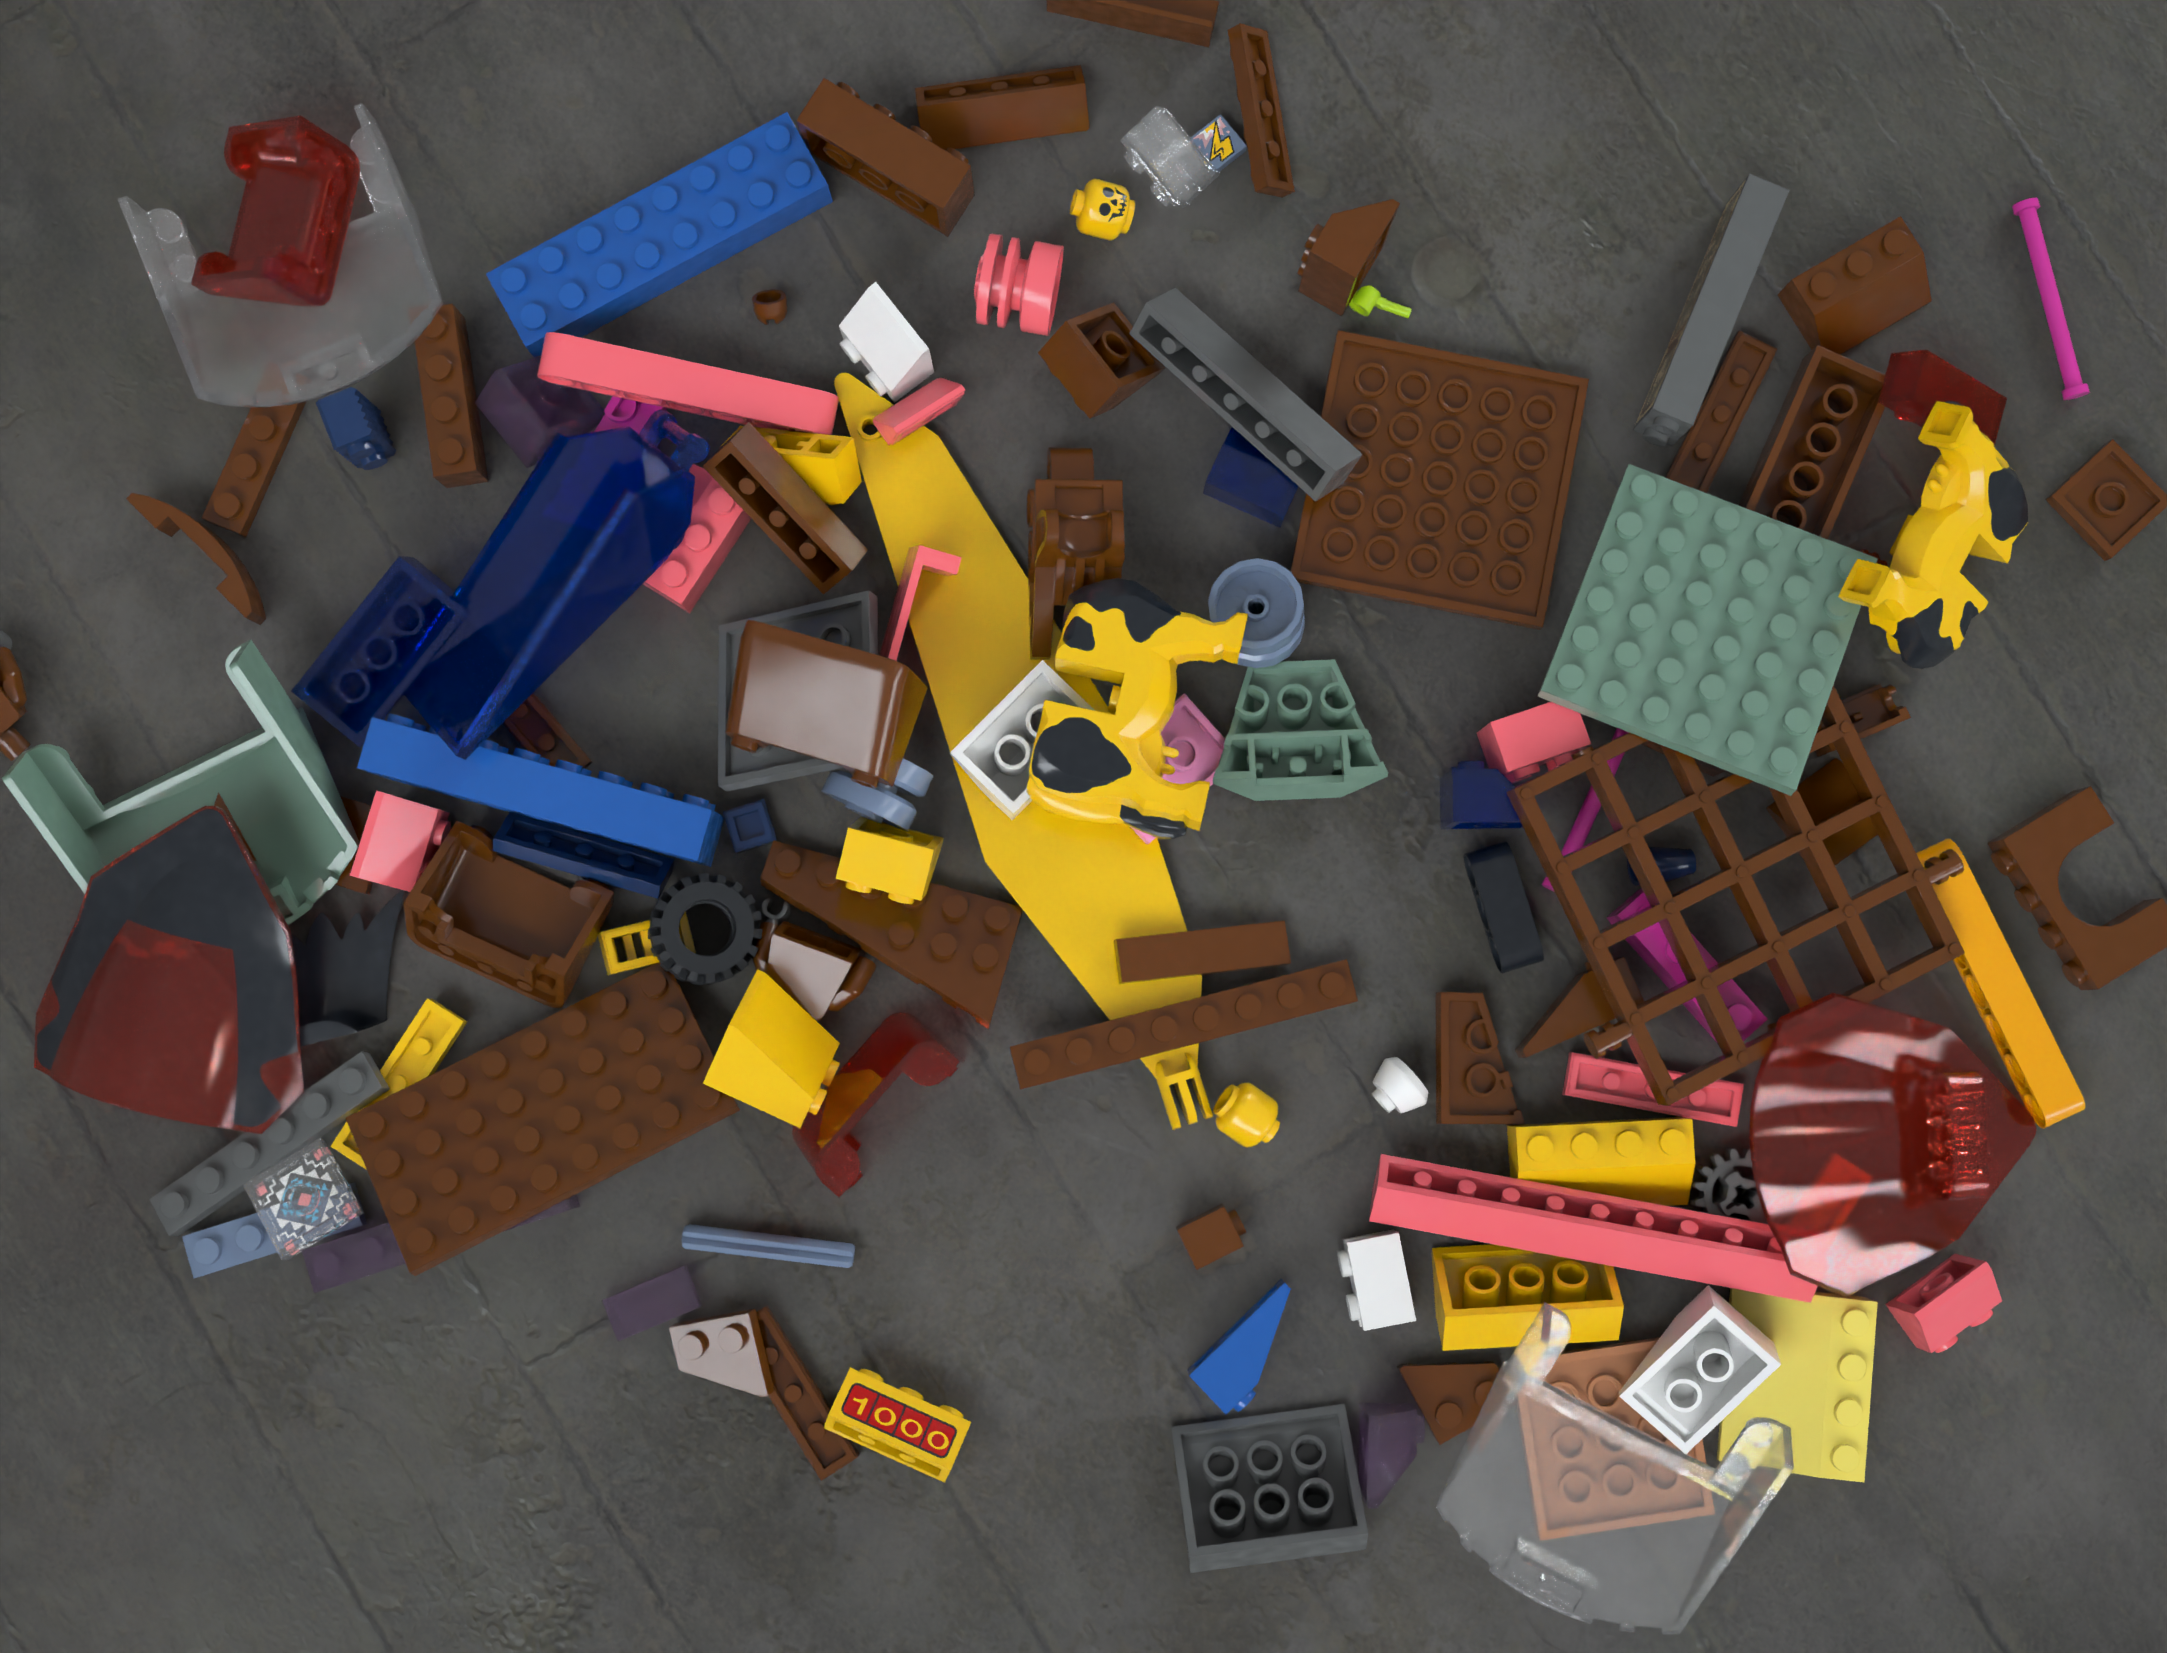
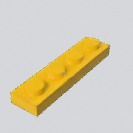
M427 998L380 1070L390 1089L364 1108L434 1074L468 1021L434 999ZM346 1122L330 1147L366 1169Z

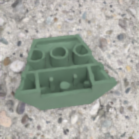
M1335 659L1282 661L1268 667L1253 668L1248 666L1229 733L1224 742L1220 762L1213 777V784L1254 801L1341 798L1388 777V771L1383 761L1380 762L1372 745V737L1368 729L1364 728L1355 708L1356 703Z

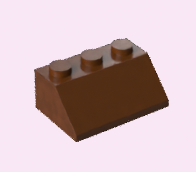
M1390 199L1334 213L1330 216L1324 227L1317 224L1304 246L1306 250L1301 258L1302 264L1297 272L1302 277L1298 291L1342 316L1383 249L1400 203Z
M1901 216L1793 278L1778 294L1779 299L1811 350L1819 345L1839 355H1842L1932 301L1924 252Z

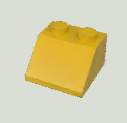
M860 817L848 827L836 879L847 881L845 887L857 892L871 893L872 888L889 892L888 898L899 903L913 904L914 899L921 901L927 894L944 838L911 829L907 832L884 822L880 824L868 818Z

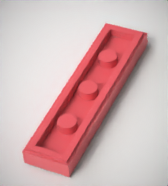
M1569 1052L1562 1095L1737 1127L1744 1084L1719 1079L1669 1106L1658 1105L1639 1064L1601 1057L1596 1059L1594 1056ZM1667 1070L1672 1081L1686 1074Z

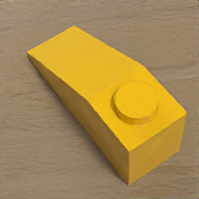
M739 426V428L723 444H725L743 426ZM754 427L825 504H844L862 483L853 437Z

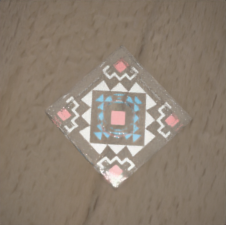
M322 1138L316 1139L243 1184L280 1259L285 1261L293 1258L364 1213L329 1146Z

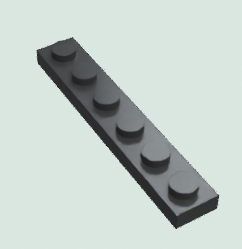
M361 1051L282 1106L266 1122L252 1127L149 1200L168 1236H180L346 1120V1117L358 1112L387 1092L390 1088L371 1054Z

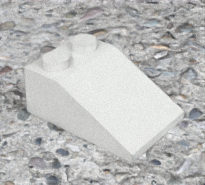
M1708 1285L1674 1318L1619 1391V1396L1683 1453L1687 1454L1767 1379L1781 1363L1774 1342Z

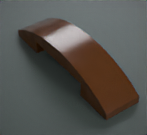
M131 493L126 498L159 531L172 537L181 529L228 575L216 589L245 618L259 625L266 620L263 603L251 575L236 553L217 534L196 519L158 499L136 493Z

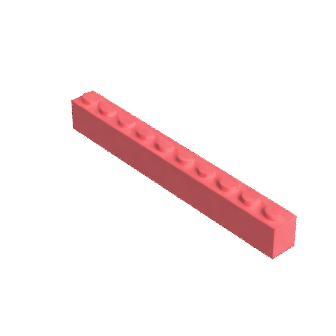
M1380 1155L1372 1188L1370 1222L1811 1303L1826 1269L1823 1234L1390 1155Z

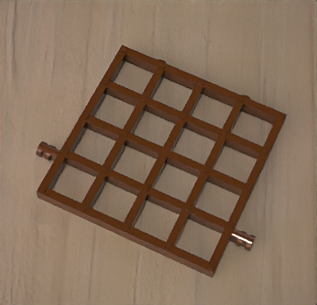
M1834 685L1822 716L1825 727L1817 730L1810 753L1833 742L1861 800L1814 823L1798 790L1790 796L1768 787L1791 835L1744 859L1715 800L1753 781L1730 773L1707 785L1693 757L1660 745L1685 796L1635 820L1607 763V760L1648 741L1629 732L1595 749L1593 746L1587 747L1571 755L1572 760L1506 792L1618 1021L1613 1025L1607 1022L1599 1026V1032L1591 1030L1585 1033L1583 1036L1585 1044L1590 1053L1598 1059L1606 1054V1049L1609 1048L1614 1051L1622 1046L1621 1041L1627 1039L1658 1105L1669 1106L1965 953L1932 886V883L1940 885L1946 882L1949 876L1956 877L1963 873L1964 866L1962 860L1955 851L1948 849L1942 852L1939 858L1934 856L1926 860L1924 867L1922 866ZM1585 772L1614 831L1563 856L1534 796ZM1693 812L1721 870L1671 894L1643 836ZM1870 817L1897 874L1850 897L1822 840ZM1622 847L1650 906L1599 931L1571 872ZM1800 851L1828 909L1779 933L1751 875ZM1730 887L1757 945L1708 969L1680 911ZM1906 891L1933 947L1886 971L1859 914ZM1659 922L1686 981L1635 1005L1608 947ZM1836 926L1864 983L1815 1007L1788 950ZM1766 962L1794 1019L1744 1044L1717 986ZM1696 998L1723 1055L1672 1081L1645 1023Z

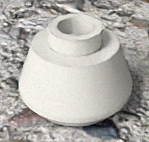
M1398 1057L1386 1058L1373 1080V1084L1377 1089L1372 1095L1388 1113L1395 1109L1400 1114L1425 1105L1428 1098V1090L1420 1079Z

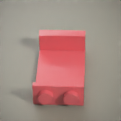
M921 545L909 547L880 656L897 661L921 570H927L944 576L957 575L962 557Z

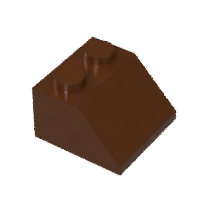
M1114 302L1066 320L1038 352L1048 365L1050 372L1060 380L1074 398L1075 404L1085 412L1089 419L1114 409L1165 369V366L1129 334L1133 326Z

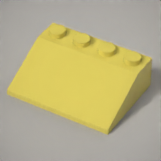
M1730 1288L1729 1304L1774 1342L1781 1365L1720 1422L1717 1460L1818 1478L1864 1482L1878 1302L1861 1296L1815 1292L1810 1303Z

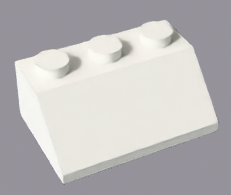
M1043 660L950 752L951 756L978 788L1012 821L1032 801L1026 790L1034 742L1041 720L1044 701L1048 700L1094 710Z

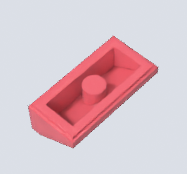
M937 378L874 417L873 423L887 444L894 445L956 406L965 394V388L962 384L944 378Z

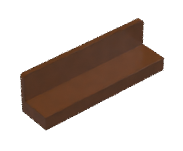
M1046 0L1048 12L1204 47L1210 46L1219 7V1Z
M1081 65L915 88L920 129L932 138V143L944 150L948 147L959 149L1087 131L1090 128L1086 87Z

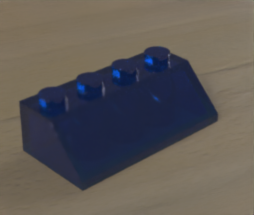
M399 556L291 692L356 745L362 747L372 717L381 720L385 719L470 612L450 587L417 559Z

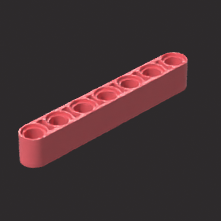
M555 332L545 334L537 373L538 378L550 383L743 425L750 422L753 427L832 435L839 403V397L830 392Z

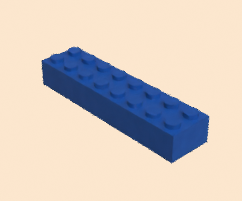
M788 112L489 271L486 273V276L525 347L538 361L541 358L546 333L555 332L581 338L832 203L833 200L825 178Z
M390 713L388 714L387 721L374 717L371 719L358 762V769L382 778L708 867L712 865L725 818L715 812L716 805L709 803L708 800L684 794L682 801L673 799L674 793L668 792L667 789L643 782L639 790L632 788L633 782L625 780L624 777L599 771L597 778L590 777L592 771L583 769V766L557 759L556 765L553 767L549 765V759L519 748H515L513 755H509V749L499 746L496 742L473 736L471 744L466 743L467 737L459 735L455 731L434 725L430 726L429 732H425L427 726Z

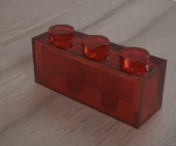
M1928 350L1891 353L1878 403L1894 411L1896 418L1913 422L1923 428L1937 401H1956L1963 406L1970 407L1973 421L1978 425L1979 430L1988 436L1995 447L2007 400L2006 397Z

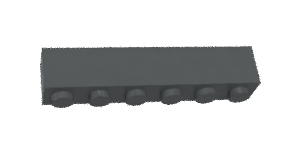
M1177 288L1146 302L1129 333L1137 342L1314 501H1318L1344 483L1362 456L1358 449Z

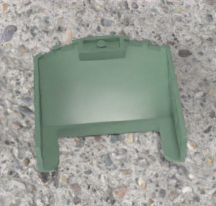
M252 640L235 647L228 655L225 667L229 678L261 724V728L104 805L95 795L94 789L87 784L70 760L68 752L59 746L40 744L22 752L2 777L5 785L86 897L94 878L196 813L205 809H213L218 793L257 860L245 858L281 927L288 926L309 911L313 904L337 883L339 877L352 860L360 842L303 707L299 709L295 707ZM130 920L125 922L116 936L127 954L134 958L148 959L150 955H174V960L189 959L191 954H197L190 946L191 944L210 947L222 952L232 950L164 933Z

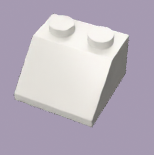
M876 282L873 283L839 325L844 339L839 344L854 364L861 360L870 371L865 377L878 395L881 397L887 393L895 403L932 375L934 368L927 345Z

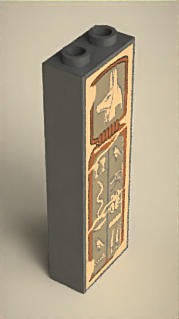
M1749 173L1727 202L1633 429L1643 434L1642 438L1648 443L1661 447L1667 444L1673 446L1693 426L1786 201L1789 189Z

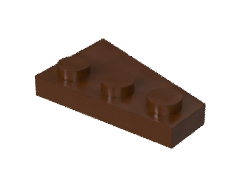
M1436 992L1437 1124H1525L1521 1109H1517L1511 1090L1513 1085L1509 1072L1505 1071L1497 1047L1499 1041L1483 993Z

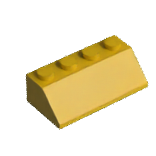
M1669 1117L1507 1125L1511 1178L1664 1206L1688 1205L1695 1168L1692 1118Z
M1495 1244L1432 1248L1435 1311L1442 1351L1619 1340L1624 1304L1613 1266Z

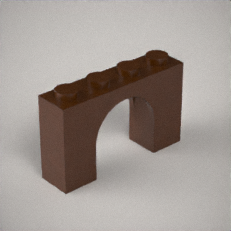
M2091 786L2071 791L1987 843L1993 852L1991 859L1995 867L2003 875H2008L2017 889L2014 894L2018 903L2025 911L2032 913L2040 926L2038 933L2042 941L2050 949H2055L2064 963L2061 967L2065 977L2072 985L2079 987L2080 990H2098L2167 947V904L2163 898L2143 900L2101 926H2094L2081 921L2067 909L2062 901L2058 887V876L2065 857L2075 847L2114 824V821Z

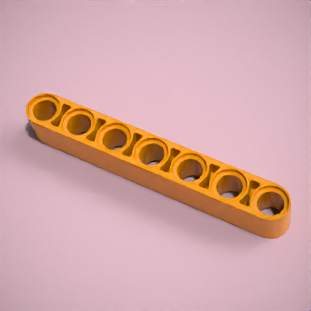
M1947 838L1916 854L1923 867L1926 860L1934 856L1939 858V855L1948 849L1955 851L1962 860L1964 866L1963 873L1956 877L1949 876V879L1940 885L1932 883L1933 889L1965 952L1963 955L1953 959L2029 1115L2040 1128H2047L2084 1110L2085 1101L1964 855L1957 844Z

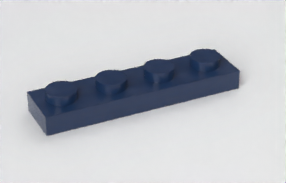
M509 812L493 838L494 852L657 899L661 896L673 872L674 859L512 812Z

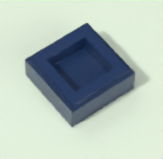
M765 799L723 811L735 853L738 854L773 843V840L778 841Z

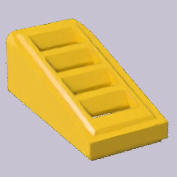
M685 912L679 923L680 938L691 952L696 953ZM649 920L602 931L598 934L608 976L660 962L656 956H653L650 949L652 944L651 940L648 939ZM639 933L645 956L638 959L631 934ZM620 937L622 938L627 961L621 963L619 962L614 939Z

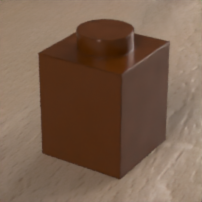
M1223 1204L1176 1226L1196 1270L1244 1247L1239 1236L1247 1233L1236 1210L1233 1209L1227 1212Z

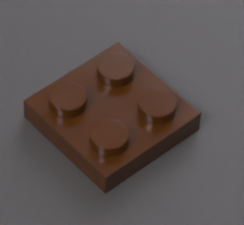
M2113 439L2105 443L2045 499L2104 561L2113 558L2167 507V494Z

